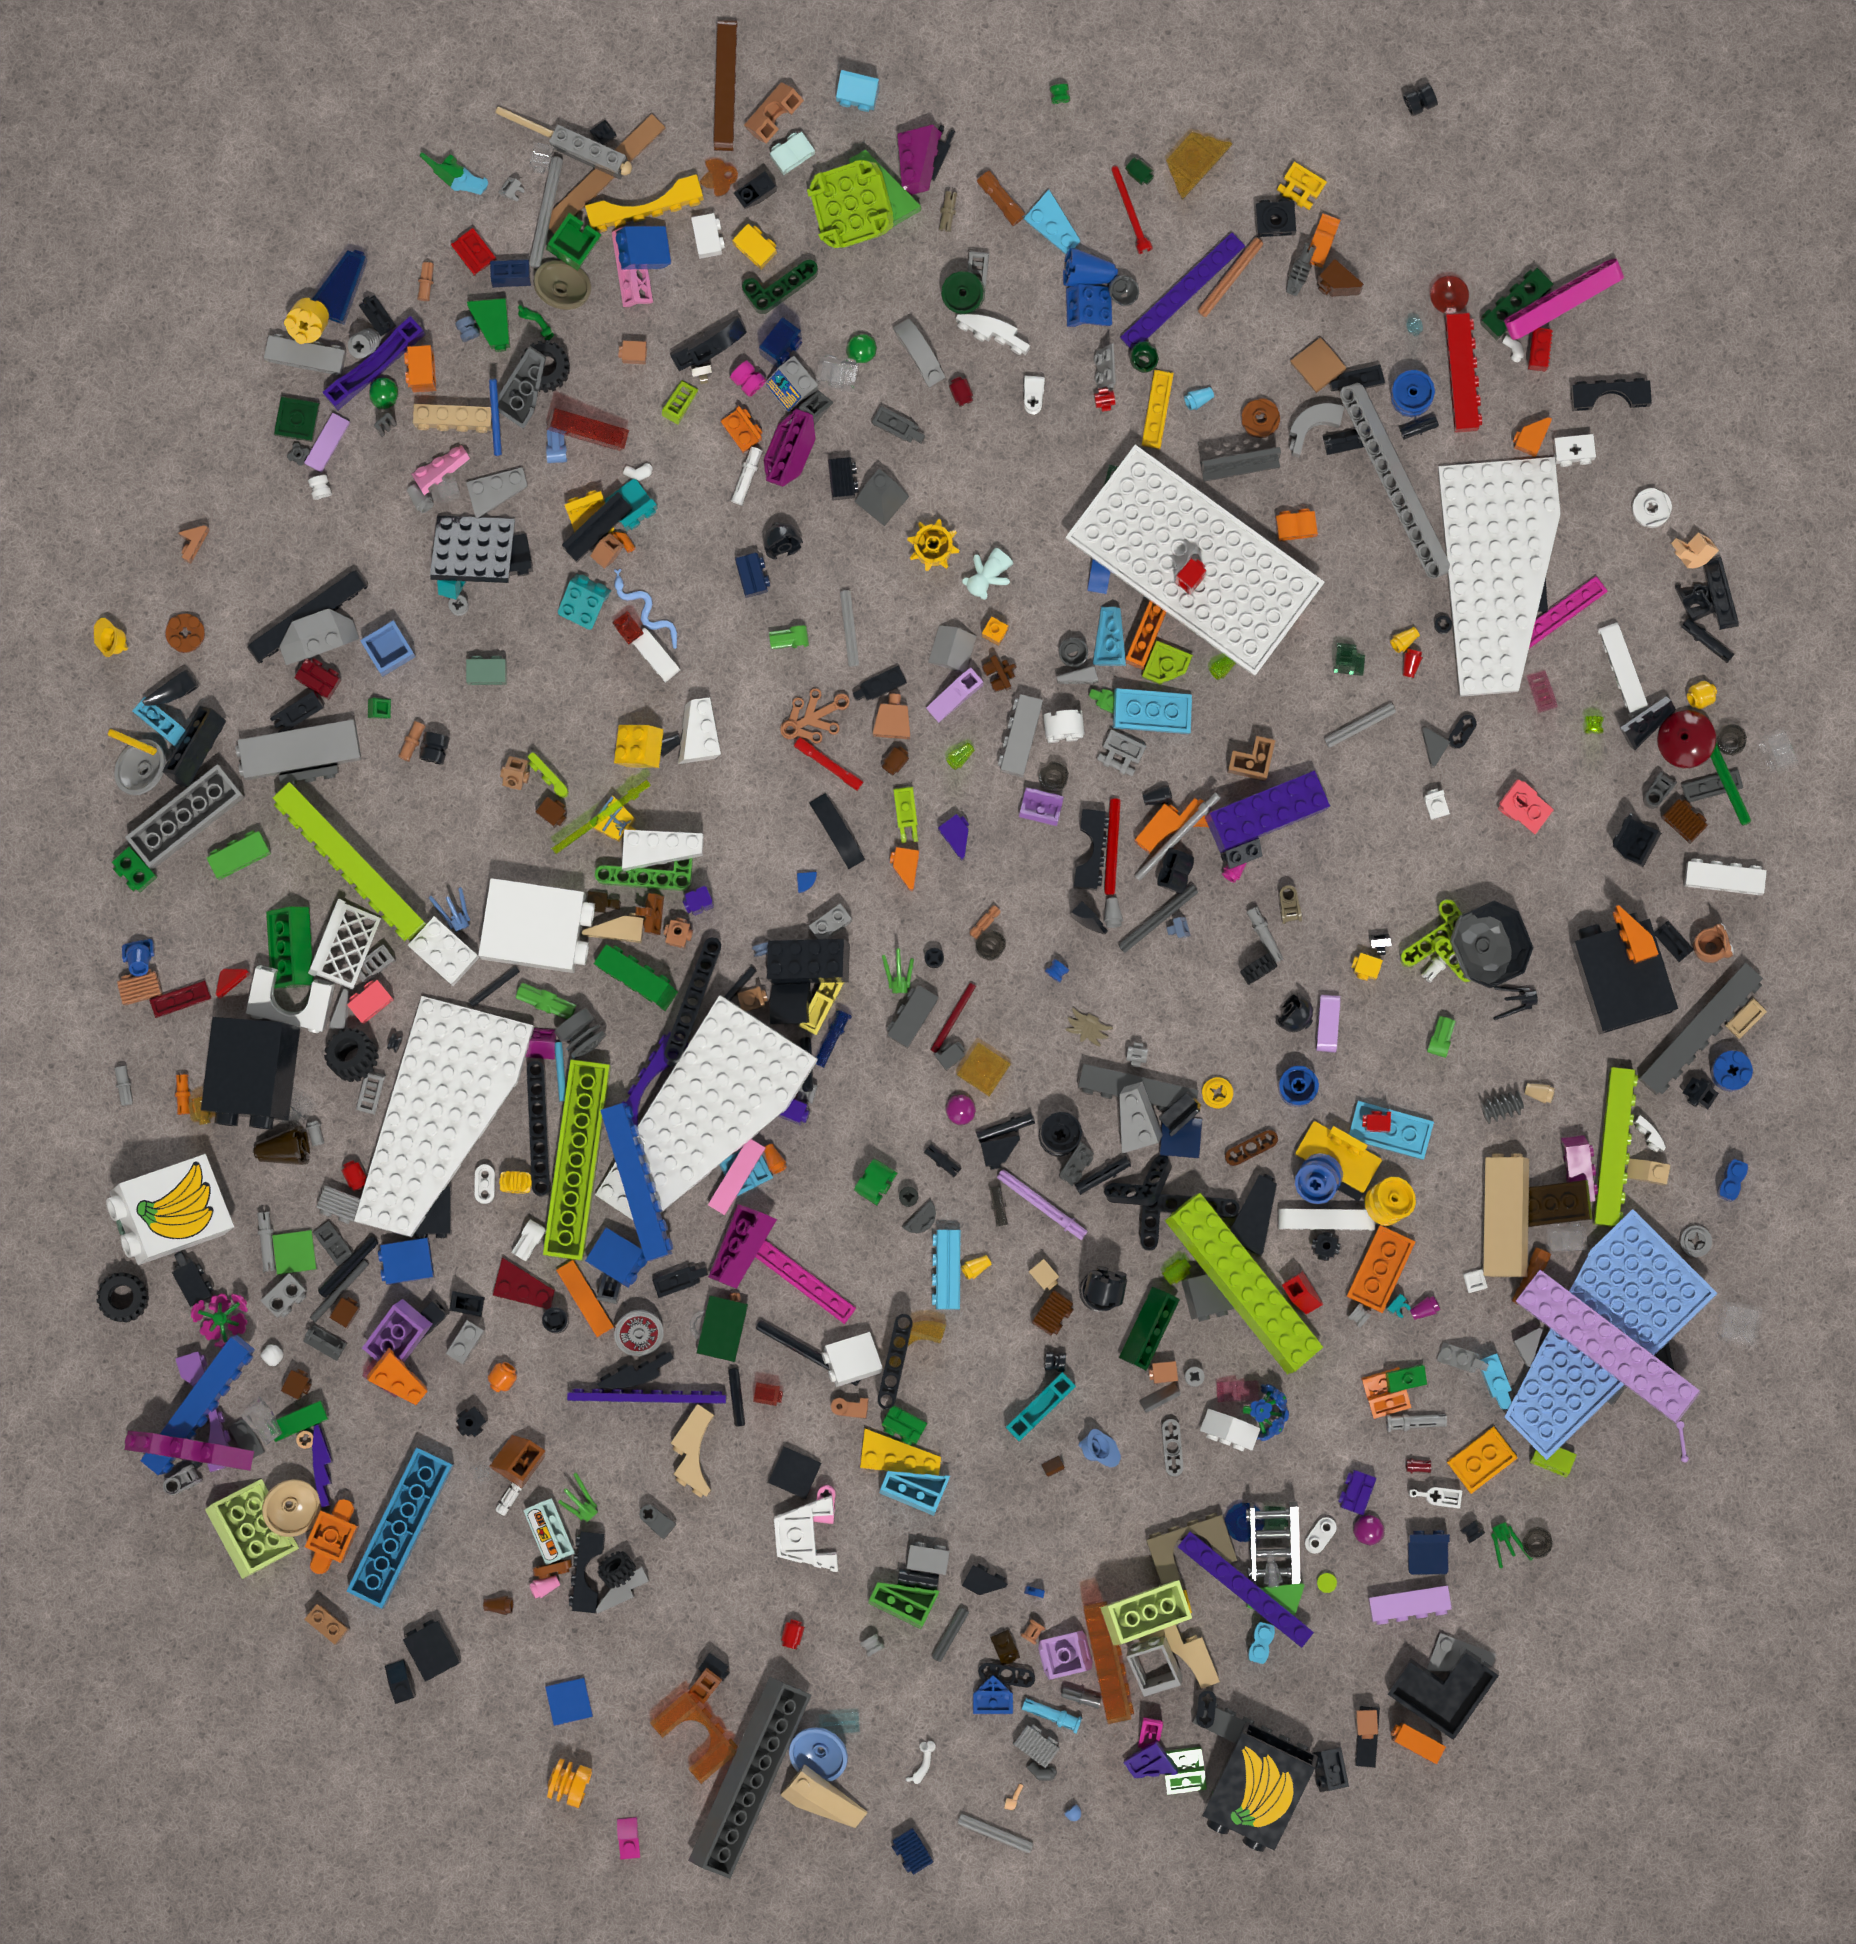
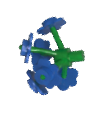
M1262 1384L1261 1392L1265 1394L1264 1398L1258 1402H1252L1250 1406H1244L1243 1413L1250 1414L1259 1423L1261 1431H1259L1257 1440L1266 1441L1282 1432L1284 1423L1289 1418V1411L1286 1407L1287 1398L1285 1394L1273 1385ZM1276 1404L1279 1407V1412L1271 1411L1272 1405ZM1270 1416L1278 1417V1419H1275L1273 1422L1270 1421L1268 1418H1270ZM1263 1421L1269 1424L1271 1427L1265 1429Z

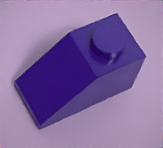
M956 814L938 827V831L962 861L965 859L969 832L967 826L969 824L963 816L959 817Z

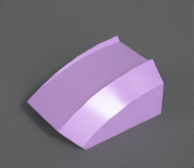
M1083 1631L1039 1642L1038 1649L1043 1670L1049 1680L1092 1669L1093 1660L1091 1659L1087 1636Z

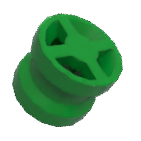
M1057 84L1050 87V93L1053 95L1051 98L1052 104L1068 103L1071 101L1067 92L1069 90L1068 84Z

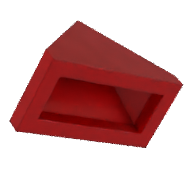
M246 969L221 970L216 996L221 999L249 976L250 973Z

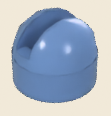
M1077 1804L1073 1805L1071 1810L1068 1809L1064 1813L1070 1821H1077L1081 1817V1810Z

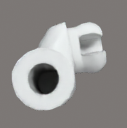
M1506 335L1502 343L1512 349L1511 359L1514 362H1520L1521 358L1524 357L1522 344Z

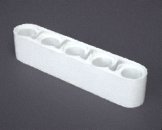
M1618 623L1599 628L1598 633L1602 636L1605 653L1608 652L1610 658L1608 661L1611 669L1616 674L1615 680L1618 688L1622 691L1624 705L1628 707L1630 713L1628 716L1633 718L1649 707Z
M1278 1209V1229L1375 1230V1222L1368 1215L1367 1210Z

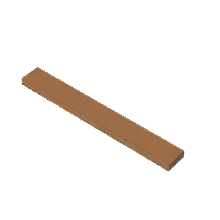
M651 114L615 151L626 155L631 163L666 128ZM594 169L552 210L549 230L555 234L569 213L576 216L615 177Z

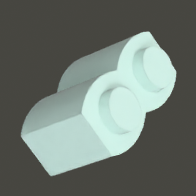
M802 132L791 134L787 138L788 141L782 145L778 143L771 149L770 157L783 175L815 154L814 148Z

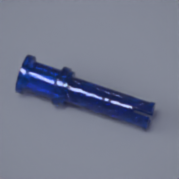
M836 1009V1015L832 1023L828 1025L829 1031L816 1056L818 1059L816 1065L825 1068L839 1036L844 1034V1028L848 1020L852 1018L851 1015L839 1009Z

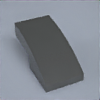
M329 1221L313 1232L337 1266H340L352 1256V1251Z

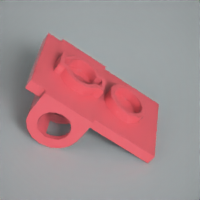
M1519 779L1515 781L1500 801V806L1498 807L1500 812L1512 820H1518L1535 835L1554 810L1537 796L1535 790Z

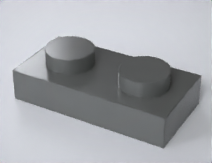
M247 1417L229 1426L240 1449L254 1451L253 1458L265 1452Z

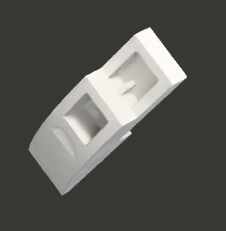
M961 314L956 317L957 326L966 332L969 329L975 333L973 336L982 342L984 340L989 342L991 337L995 336L994 340L1001 345L1008 344L1011 346V350L1018 355H1021V353L1026 355L1030 349L1029 344L1015 336L1018 329L1008 323L988 316Z

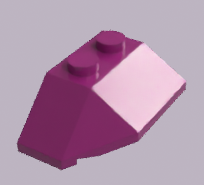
M795 409L793 414L778 424L763 460L767 482L783 487L801 475L816 440L812 414Z

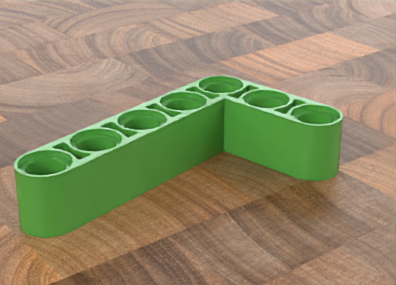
M693 858L689 859V864L686 867H681L678 864L679 861H674L673 871L643 868L624 871L629 874V878L624 882L618 880L619 874L623 872L622 867L603 865L595 870V878L602 885L686 891L691 885ZM601 871H608L609 877L606 880L599 879ZM640 874H647V882H638V876ZM661 875L668 877V881L664 885L657 883V879ZM685 877L687 878V884L685 886H678L677 879Z

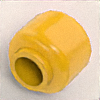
M1701 681L1692 685L1687 693L1689 704L1697 709H1703L1716 701V687L1707 681Z

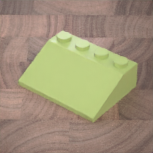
M262 1479L211 1504L205 1509L242 1579L299 1549L293 1537H284L272 1532L264 1522L262 1505L269 1491Z

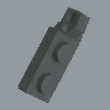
M880 406L872 421L874 426L905 442L911 443L912 440H915L922 444L925 439V435L917 431L919 427L915 423Z

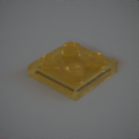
M978 1042L957 1076L990 1097L1011 1063Z

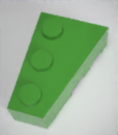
M878 1582L868 1604L922 1629L940 1591Z

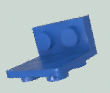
M1077 284L1076 286L1066 288L1067 327H1076L1082 324L1112 325V298L1109 295L1108 287Z

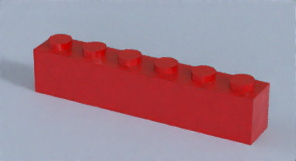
M1470 313L1448 314L1445 316L1454 430L1455 432L1478 431L1479 425H1482V414H1478V406H1481L1480 395L1476 393V387H1479L1478 375L1475 376L1474 368H1477V357H1473V349H1476L1475 337L1472 338L1471 330H1474L1473 318L1470 319Z

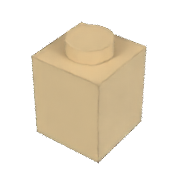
M1044 1259L1029 1271L1030 1275L1043 1290L1048 1288L1050 1291L1058 1284L1057 1279L1059 1276Z

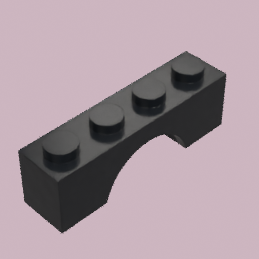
M1635 378L1630 382H1626L1625 379H1617L1613 383H1606V380L1595 381V384L1579 381L1575 382V385L1571 387L1572 411L1592 410L1596 400L1606 394H1616L1623 397L1630 408L1650 407L1652 404L1650 380L1645 381V378Z
M1082 810L1080 831L1090 837L1094 850L1091 858L1085 864L1076 867L1074 888L1097 891V886L1101 887L1103 875H1099V869L1104 867L1105 856L1101 855L1102 848H1106L1107 836H1103L1104 828L1108 829L1109 817H1105L1106 811Z
M581 1531L580 1535L576 1537V1547H579L578 1555H574L573 1567L577 1568L576 1575H572L571 1587H574V1594H570L569 1606L572 1607V1611L597 1613L599 1593L592 1590L587 1584L585 1570L588 1563L594 1557L603 1554L605 1534Z

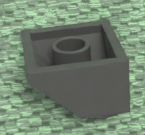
M878 469L866 483L855 503L885 526L909 496L893 479Z

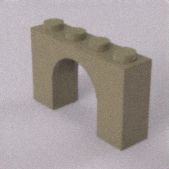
M1217 1513L1205 1516V1521L1199 1522L1198 1519L1187 1522V1527L1180 1529L1178 1525L1169 1528V1533L1161 1535L1160 1532L1149 1535L1150 1539L1146 1540L1161 1585L1181 1580L1174 1561L1173 1552L1176 1543L1189 1532L1205 1538L1212 1550L1228 1563L1237 1561L1222 1515L1217 1516Z

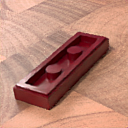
M204 980L149 999L155 1018H159L211 1000V996Z

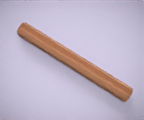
M1254 238L1198 309L1200 315L1207 317L1260 250L1263 242L1259 238Z

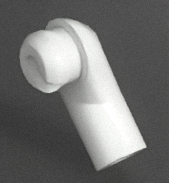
M645 463L638 469L626 466L623 475L641 481L652 474L653 468L648 463Z

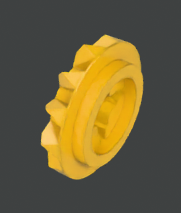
M1212 1078L1203 1086V1100L1209 1107L1215 1109L1224 1108L1233 1098V1088L1224 1078ZM1220 1086H1223L1221 1093L1225 1098L1218 1096L1217 1099L1213 1100L1214 1093L1210 1088L1217 1090Z

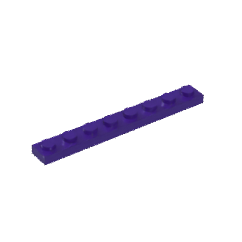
M1233 233L1229 234L1126 331L1120 339L1131 350L1138 342H1145L1245 248V245Z
M572 1389V1393L567 1392V1401L726 1404L727 1396L722 1395V1391H711L710 1395H703V1391H691V1395H683V1391H671V1394H663V1390H651V1394H643V1390H631V1394H625L624 1390L612 1389V1393H604V1389H592V1393H584V1389Z
M1189 1532L1178 1545L1181 1551L1302 1648L1314 1632L1194 1534Z

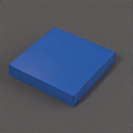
M585 1678L545 1687L554 1726L593 1717Z

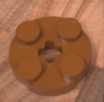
M1263 398L1249 402L1242 412V426L1253 437H1269L1277 430L1280 423V414L1277 406L1270 400ZM1261 413L1264 414L1266 421L1258 423L1255 416H1260Z
M180 614L169 620L165 635L167 642L173 649L181 653H190L203 643L205 629L197 617L191 614ZM184 628L191 632L190 635H187L186 639H184L183 635H180Z

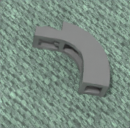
M908 318L893 327L898 340L913 359L926 385L931 387L943 380L945 376L939 362L914 323Z
M1323 403L1303 411L1294 421L1289 436L1296 437V439H1292L1289 449L1293 451L1292 456L1300 457L1305 435L1311 428L1318 425L1339 428L1345 406Z

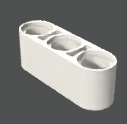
M645 627L630 639L631 643L637 647L641 655L647 659L651 667L662 677L665 683L680 671L679 667Z

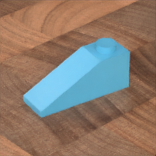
M144 697L132 712L176 747L186 730L156 705L144 706L142 703L146 698Z

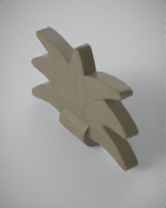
M1072 1008L1078 1020L1068 1017L1070 1024L1074 1028H1066V1031L1081 1034L1080 1042L1088 1038L1093 1044L1100 1047L1101 1044L1097 1039L1108 1038V1036L1100 1031L1112 1030L1113 1027L1098 1022L1099 1018L1088 1013L1086 1016Z

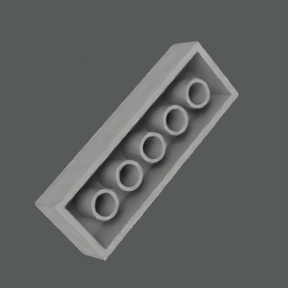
M217 764L125 838L147 866L154 870L245 797Z

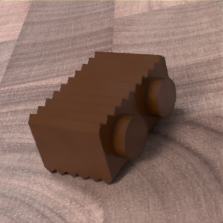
M1678 799L1661 818L1691 844L1708 826L1705 823L1707 820L1700 813H1694L1691 810L1692 806L1686 800L1681 801Z
M1053 1290L1032 1321V1324L1049 1336H1052L1053 1333L1057 1335L1063 1326L1060 1322L1064 1317L1068 1319L1074 1309L1071 1307L1073 1303Z

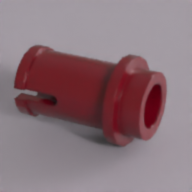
M1411 1458L1406 1461V1472H1410V1474H1413V1472L1431 1473V1460H1413Z

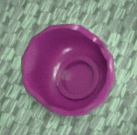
M958 1094L953 1095L947 1101L945 1111L952 1123L965 1125L973 1120L976 1108L971 1098Z
M1365 1515L1358 1518L1355 1522L1353 1533L1359 1542L1371 1546L1383 1539L1385 1527L1379 1518Z

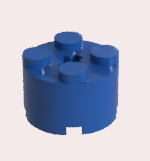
M1724 1052L1714 1060L1710 1071L1711 1078L1720 1089L1729 1092L1737 1091L1746 1086L1752 1078L1753 1067L1751 1061L1742 1052ZM1730 1067L1736 1070L1734 1076L1732 1073L1728 1074L1727 1072Z
M1304 1066L1289 1068L1283 1073L1278 1083L1280 1097L1285 1103L1294 1107H1302L1309 1104L1315 1098L1319 1089L1317 1076ZM1296 1082H1299L1300 1085H1303V1088H1301L1300 1091H1297V1088L1293 1087L1296 1084Z

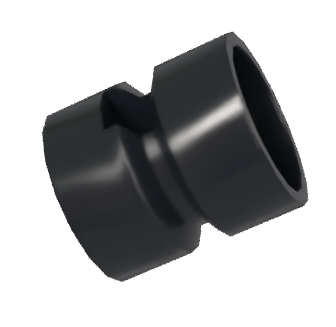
M1428 82L1418 86L1417 91L1412 89L1403 93L1404 102L1409 108L1411 116L1422 113L1424 108L1429 110L1438 105L1436 95Z
M425 732L423 740L425 747L421 748L419 759L443 765L446 756L444 750L448 749L450 738L438 733Z
M552 1307L544 1312L542 1324L547 1331L559 1334L568 1328L569 1317L564 1310Z

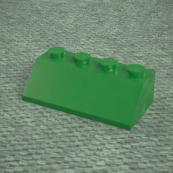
M290 906L266 911L269 967L278 969L274 989L311 986L314 976L308 974L313 958L309 907Z

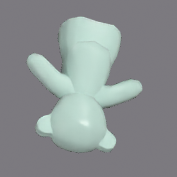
M999 548L993 549L984 566L980 556L974 555L973 560L977 574L970 578H964L962 581L972 595L985 600L987 599L989 584L1008 585L1010 583L1008 578L998 576L1011 567L1013 561Z

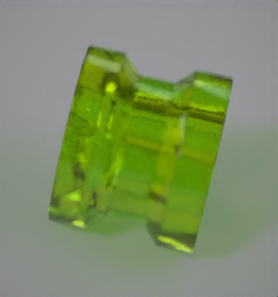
M1584 717V722L1586 723L1585 734L1604 733V728H1602L1604 717Z

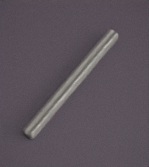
M553 157L550 164L529 265L534 268L541 266L563 159L560 157Z

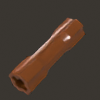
M990 170L978 178L977 183L1000 208L1012 226H1015L1024 219L1026 214L1010 198Z
M1535 1248L1527 1268V1277H1523L1511 1302L1517 1304L1516 1300L1539 1270L1543 1271L1546 1268L1552 1254L1540 1248Z

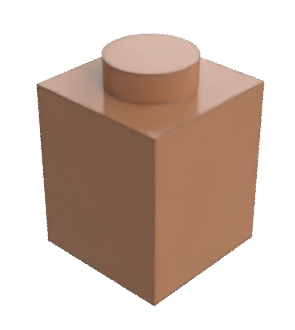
M623 341V346H619L618 353L619 358H622V362L627 364H646L647 343L642 341Z
M609 533L599 541L590 557L605 569L614 562L624 545Z
M1176 1361L1154 1363L1152 1368H1148L1149 1379L1154 1380V1384L1178 1381Z
M1377 1710L1355 1711L1357 1735H1362V1739L1374 1738V1735L1378 1734Z

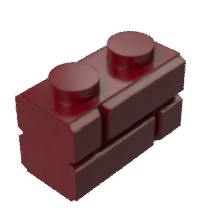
M314 658L312 660L305 659L294 678L330 700L341 682V679L338 677L339 673L331 668L328 671L321 667L323 664Z

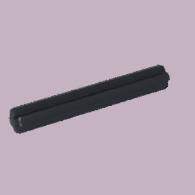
M370 1236L318 1290L319 1294L326 1298L379 1242L373 1236Z

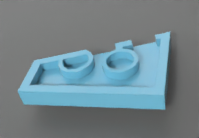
M1048 190L1024 217V220L1064 254H1067L1069 248H1076L1080 243V239L1050 190Z
M1101 607L1093 665L1126 666L1120 608Z

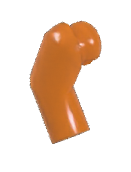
M610 533L624 545L627 553L636 549L626 533Z

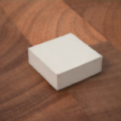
M1482 1269L1463 1274L1468 1293L1488 1288Z

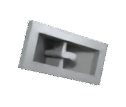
M1538 1328L1513 1341L1526 1367L1530 1368L1533 1363L1543 1329Z

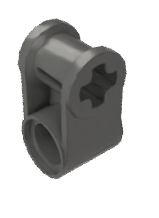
M1661 771L1643 798L1644 805L1649 809L1657 808L1665 797L1669 795L1677 781H1672ZM1649 795H1655L1658 802L1651 803Z
M645 1505L640 1510V1519L662 1539H665L677 1525L667 1515L661 1513L652 1505ZM645 1509H652L654 1517L644 1518L645 1513L643 1511Z

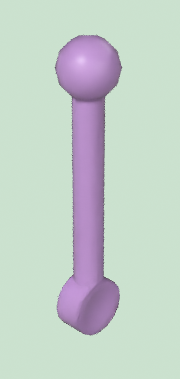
M1679 1421L1676 1424V1426L1679 1429L1682 1449L1681 1461L1687 1462L1689 1458L1686 1455L1683 1435L1684 1423L1682 1421Z

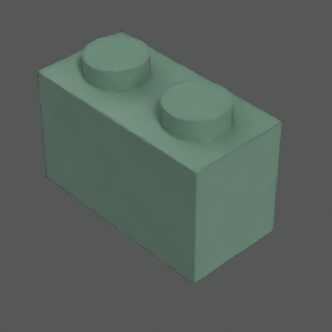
M471 656V659H466V683L468 685H507L506 659H502V656H491V659H483L482 656Z

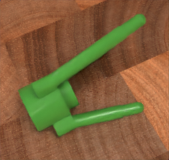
M897 948V977H894L893 980L886 956L882 955L889 989H892L893 994L908 993V988H911L910 980L914 959H910L905 981V977H901L900 949Z
M574 1473V1477L589 1504L587 1502L582 1504L568 1489H564V1492L579 1507L578 1511L562 1500H559L558 1503L575 1514L581 1521L584 1519L587 1523L598 1513L595 1509L597 1505L591 1499L578 1474Z

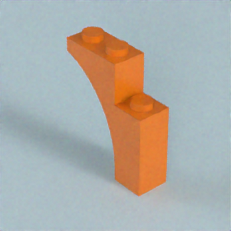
M1194 798L1180 816L1177 814L1179 811L1174 806L1164 804L1135 839V843L1150 854L1162 840L1177 832L1199 810L1198 807L1205 801ZM1204 815L1193 827L1209 828L1205 819L1206 816Z

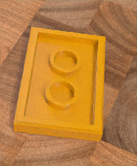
M1493 1426L1446 1463L1469 1493L1472 1494L1518 1457Z

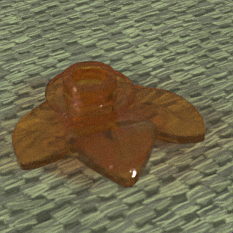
M719 159L705 161L709 172L703 176L700 184L706 188H714L715 196L725 195L729 191L730 185L735 183L738 178L737 170L733 166H726ZM727 172L732 174V177L729 179L725 178Z

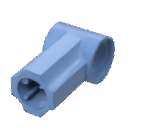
M547 425V463L567 462L564 425Z

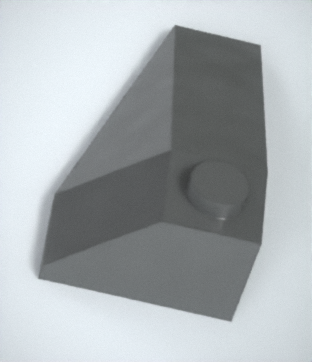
M531 346L527 349L498 395L499 413L523 429L534 414L546 357Z

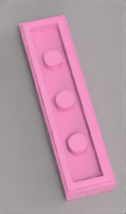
M752 1139L743 1146L708 1204L710 1207L726 1215L766 1148Z

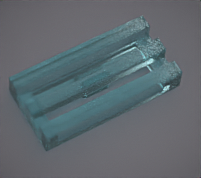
M859 1712L820 1714L819 1727L824 1729V1726L855 1725L853 1729L829 1731L834 1734L860 1732ZM855 1717L853 1721L823 1722V1718Z

